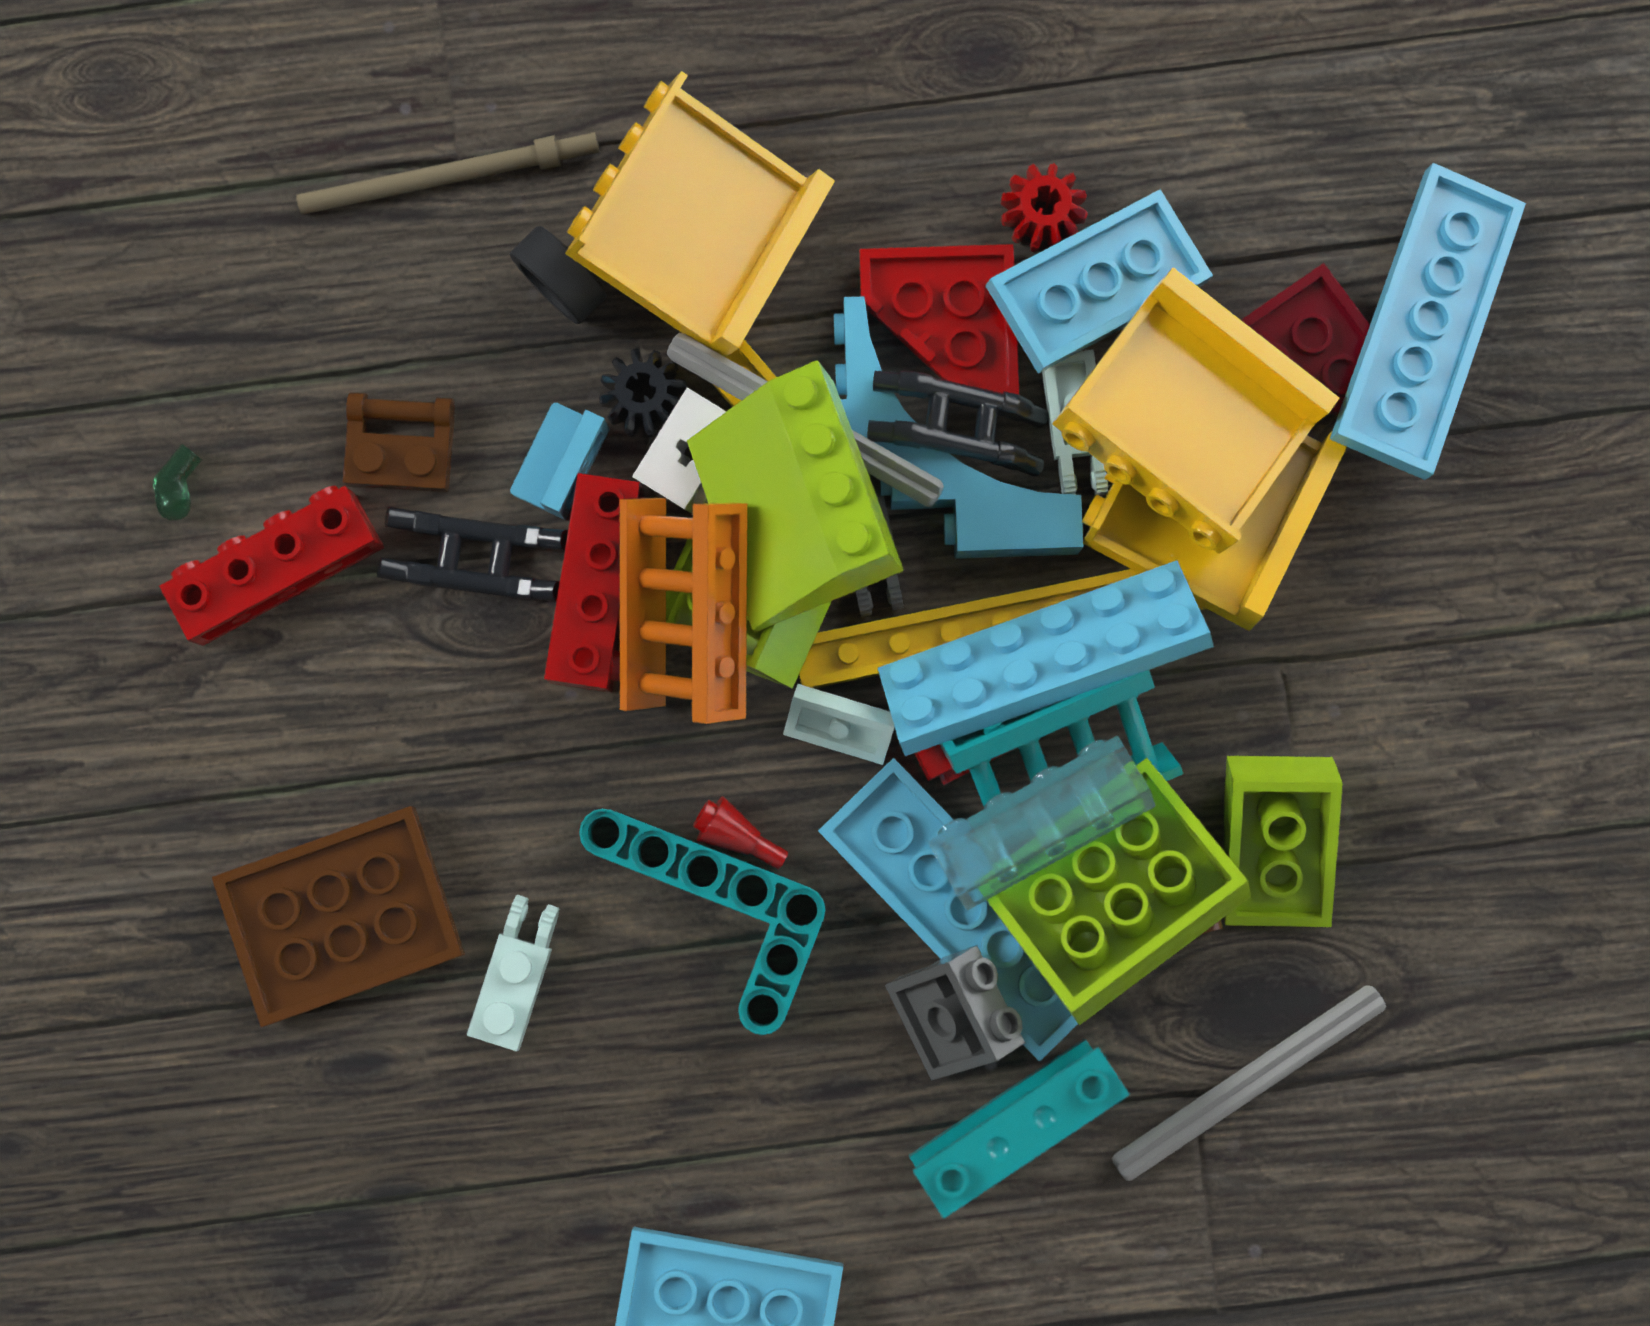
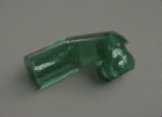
M183 444L179 446L152 481L158 512L163 518L171 521L181 520L188 515L191 508L187 478L202 461L199 456Z

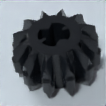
M633 349L630 355L632 364L626 366L623 360L618 357L612 360V364L619 374L618 376L611 374L602 375V385L611 391L600 395L599 401L602 407L613 408L607 416L612 425L620 424L626 420L624 430L627 435L634 436L639 425L643 424L647 437H655L656 429L654 422L660 420L664 426L670 416L667 411H673L680 400L676 396L684 393L687 385L685 380L673 379L679 371L678 365L674 361L661 366V353L653 350L647 362H643L639 349ZM649 384L654 395L653 398L649 400L647 396H644L645 402H637L633 390L638 387L642 391L641 385Z

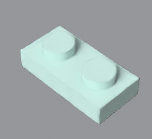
M797 684L783 735L883 765L895 726L890 711Z

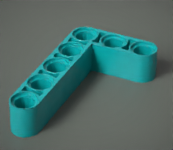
M599 809L588 814L581 823L579 835L585 849L593 855L770 924L740 1000L738 1012L744 1027L754 1034L766 1035L780 1028L786 1018L824 919L826 908L821 895L811 887L619 812ZM610 818L618 825L619 838L614 845L603 849L593 839V828L600 820ZM653 837H659L668 846V858L661 866L652 868L642 860L641 849L645 841ZM701 856H708L713 859L718 868L716 880L706 887L695 884L690 878L689 873L692 862ZM750 875H757L762 878L768 889L767 897L757 906L745 904L738 894L740 882ZM798 894L810 896L817 906L815 919L806 925L795 924L787 915L788 902ZM775 945H789L797 953L798 963L792 972L778 974L770 968L767 960L768 953ZM756 995H769L776 1001L779 1011L775 1020L762 1024L752 1019L748 1007L750 1000Z

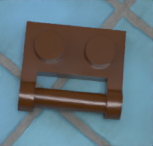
M350 392L348 394L346 404L347 433L342 483L353 487L449 492L455 419V403L453 398L437 397L435 402L368 399L366 393ZM368 419L431 422L435 425L434 437L367 433Z

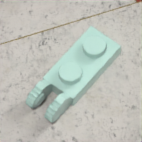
M1093 350L1080 351L1042 372L1054 460H1058V473L1062 494L1076 495L1077 479L1074 474L1072 458L1090 456V482L1095 495L1108 494V481L1104 479L1107 474L1104 464L1087 451H1080L1069 445L1064 440L1061 431L1052 425L1096 366Z
M520 895L515 896L505 923L504 933L498 936L467 1032V1036L514 1051L520 1049L552 951L548 947L560 910L558 907L548 904L540 916L535 943L519 939L520 928L528 912L529 900L527 897Z

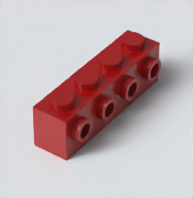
M582 473L577 475L544 680L550 684L612 693L613 682H620V499L645 498L640 482Z
M337 486L326 487L313 494L309 498L310 504L292 514L290 510L268 518L263 523L265 529L248 538L245 535H240L225 541L217 548L219 554L202 563L199 560L190 561L174 569L171 572L172 579L161 584L159 587L187 640L204 646L385 548L357 495L346 486L339 489Z

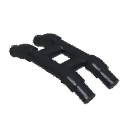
M874 371V392L898 393L899 396H911L922 399L929 398L926 425L910 421L895 420V422L869 420L867 438L873 442L894 443V445L918 449L922 447L988 461L993 465L1002 466L1010 470H1018L1035 477L1042 472L1044 461L1041 457L1029 453L1025 448L1004 441L995 442L998 415L1041 428L1048 421L1047 409L1032 403L1030 399L1018 394L1005 391L1001 393L938 379L930 374L921 372ZM949 403L977 409L974 437L946 431Z
M390 506L387 508L385 527L441 537L437 566L381 557L377 567V578L418 586L492 594L523 600L557 601L560 581L508 576L513 546L538 550H565L568 530L456 518ZM462 539L492 543L488 573L457 569Z

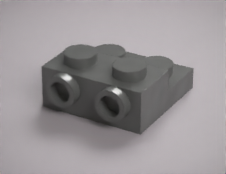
M977 945L945 956L930 966L899 976L885 985L931 1081L996 1062L1025 1043L1021 1035V1017L1015 1009L1007 1007L997 986V969L991 960L982 956Z

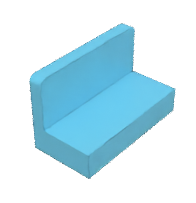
M553 403L510 489L511 494L566 520L573 505L578 473L588 474L610 429L605 419L586 409L582 415L561 404Z

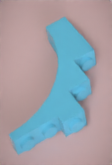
M865 296L844 297V313L834 314L835 345H845V364H835L838 394L846 395V399L840 400L851 429L867 438L869 420L915 422L903 409L894 393L873 391L874 371L882 370L870 338ZM875 442L942 481L944 485L943 491L932 507L924 506L880 480L881 496L891 495V510L953 508V514H944L945 545H954L955 559L1078 555L1082 550L1081 495L1033 491L991 478L963 464L950 453L922 447L918 449L909 446L894 445V443Z

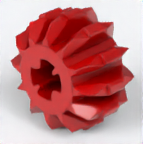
M1055 163L1049 165L1046 175H1041L1039 168L1034 164L1028 166L1027 179L1014 175L1009 183L1012 191L1003 193L1000 202L1004 208L1008 209L1002 215V225L1007 227L1017 226L1012 235L1014 243L1021 242L1026 236L1032 238L1030 250L1033 253L1038 252L1042 240H1046L1048 246L1051 247L1061 242V237L1066 239L1078 233L1076 225L1085 223L1088 214L1085 209L1080 207L1086 200V191L1082 189L1071 190L1076 180L1074 172L1066 174L1062 179L1056 177L1058 167ZM1036 202H1046L1045 208L1051 204L1053 206L1051 215H1042V208L1036 212L1034 210Z

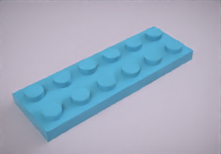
M1432 163L1425 170L1330 440L1423 480L1428 479L1434 474L1526 203L1435 163Z
M1178 560L878 667V672L899 743L905 756L1212 648L1214 645L1207 624Z
M894 758L818 830L940 959L967 948L978 946L982 956L994 963L998 972L997 986L1007 1007L1015 1009L1021 1017V1035L1025 1041L1023 1045L1039 1062L1078 1024L976 887L979 882L997 870L999 866L991 858H988L980 846Z

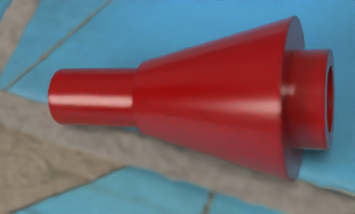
M724 796L717 803L708 800L693 824V827L700 831L697 837L698 842L745 855L751 854L777 870L781 868L788 856V851L760 835L761 832Z

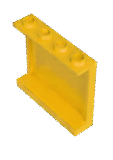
M681 71L669 85L660 81L647 99L644 108L651 112L643 126L635 122L622 140L618 149L623 151L625 156L619 166L616 168L609 164L593 188V191L599 194L600 197L592 210L583 206L570 225L567 233L574 237L565 254L681 333L727 357L739 349L835 180L820 169L806 178L682 90L681 86L688 75Z
M1173 267L1155 286L1052 425L1061 431L1064 440L1077 450L1087 451L1103 463L1105 471L1114 480L1122 484H1129L1144 495L1146 502L1155 512L1165 517H1172L1185 527L1190 538L1196 544L1220 554L1240 540L1243 536L1239 532L1315 423L1329 414L1339 400V397Z
M1332 431L1322 443L1307 435L1239 532L1243 536L1238 542L1220 554L1196 544L1190 538L1185 527L1172 517H1165L1155 512L1146 502L1144 495L1131 485L1122 484L1114 480L1107 473L1104 479L1113 484L1105 498L1097 494L1095 495L1083 517L1082 523L1090 526L1083 539V544L1138 573H1143L1178 560L1197 604L1250 631L1264 617L1347 447L1330 440Z

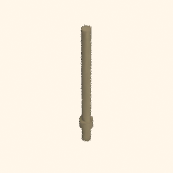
M595 132L556 140L554 135L534 139L535 145L297 194V203L300 213L303 215L537 165L540 166L541 170L561 166V160L600 153L598 140Z

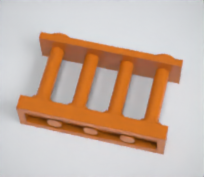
M666 498L620 499V710L632 711L666 706V696L692 700V722L710 724L746 719L747 503L693 504V518L666 516ZM666 538L693 540V572L666 569ZM666 591L692 593V625L666 622ZM666 644L692 647V678L666 675Z

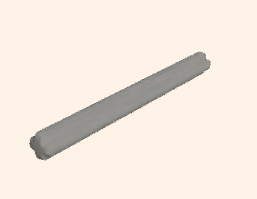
M678 333L668 347L667 355L672 361L741 401L768 382L684 333ZM852 430L866 470L870 475L926 507H932L937 502L944 488L941 480Z
M1373 986L1362 987L1114 1154L1112 1160L1119 1173L1127 1181H1132L1383 1012L1386 1008L1383 998Z

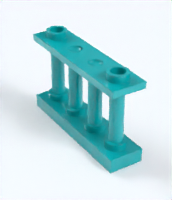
M1149 670L940 744L956 774L967 769L970 770L988 817L973 824L972 828L989 859L999 854L1011 853L1019 849L1024 843L1044 835L1146 758L1149 759L1166 781L1183 774L1181 765L1163 742L1152 746L1137 701L1139 694L1155 688ZM1116 705L1133 755L1104 767L1088 718L1095 713ZM1067 726L1085 776L1056 788L1038 740L1042 736ZM1018 748L1036 797L1007 809L989 761L996 756Z
M1084 1038L909 1154V1158L916 1167L913 1169V1172L944 1219L1130 1094L1099 1047L1092 1049Z

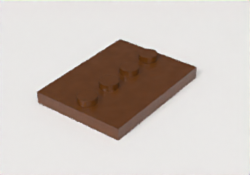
M415 806L400 809L212 877L261 1027L269 1026L465 955Z

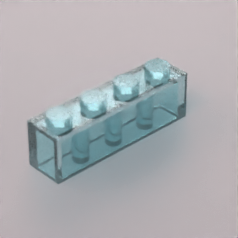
M1117 735L1108 741L1097 740L1090 743L1079 752L1078 758L1060 768L1058 766H1051L1040 771L1032 778L1031 784L1015 793L1005 792L993 797L985 804L984 810L966 820L959 818L948 822L939 829L936 837L927 842L955 894L968 911L1152 809L1156 805L1150 788Z

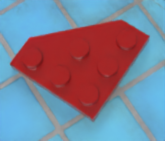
M1014 244L859 249L861 296H865L866 310L943 380L1001 393L1005 391L1019 395L1017 338L985 286L990 278L1014 266Z

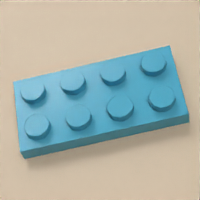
M1160 189L990 278L985 286L1039 374L1124 328L1155 286L1173 267L1198 287L1206 284L1213 275Z
M633 1227L615 1326H834L843 1263Z

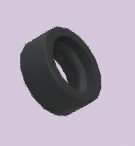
M537 226L509 255L523 275L557 310L573 323L581 324L607 298L606 292L587 268L565 254L568 248L544 227Z

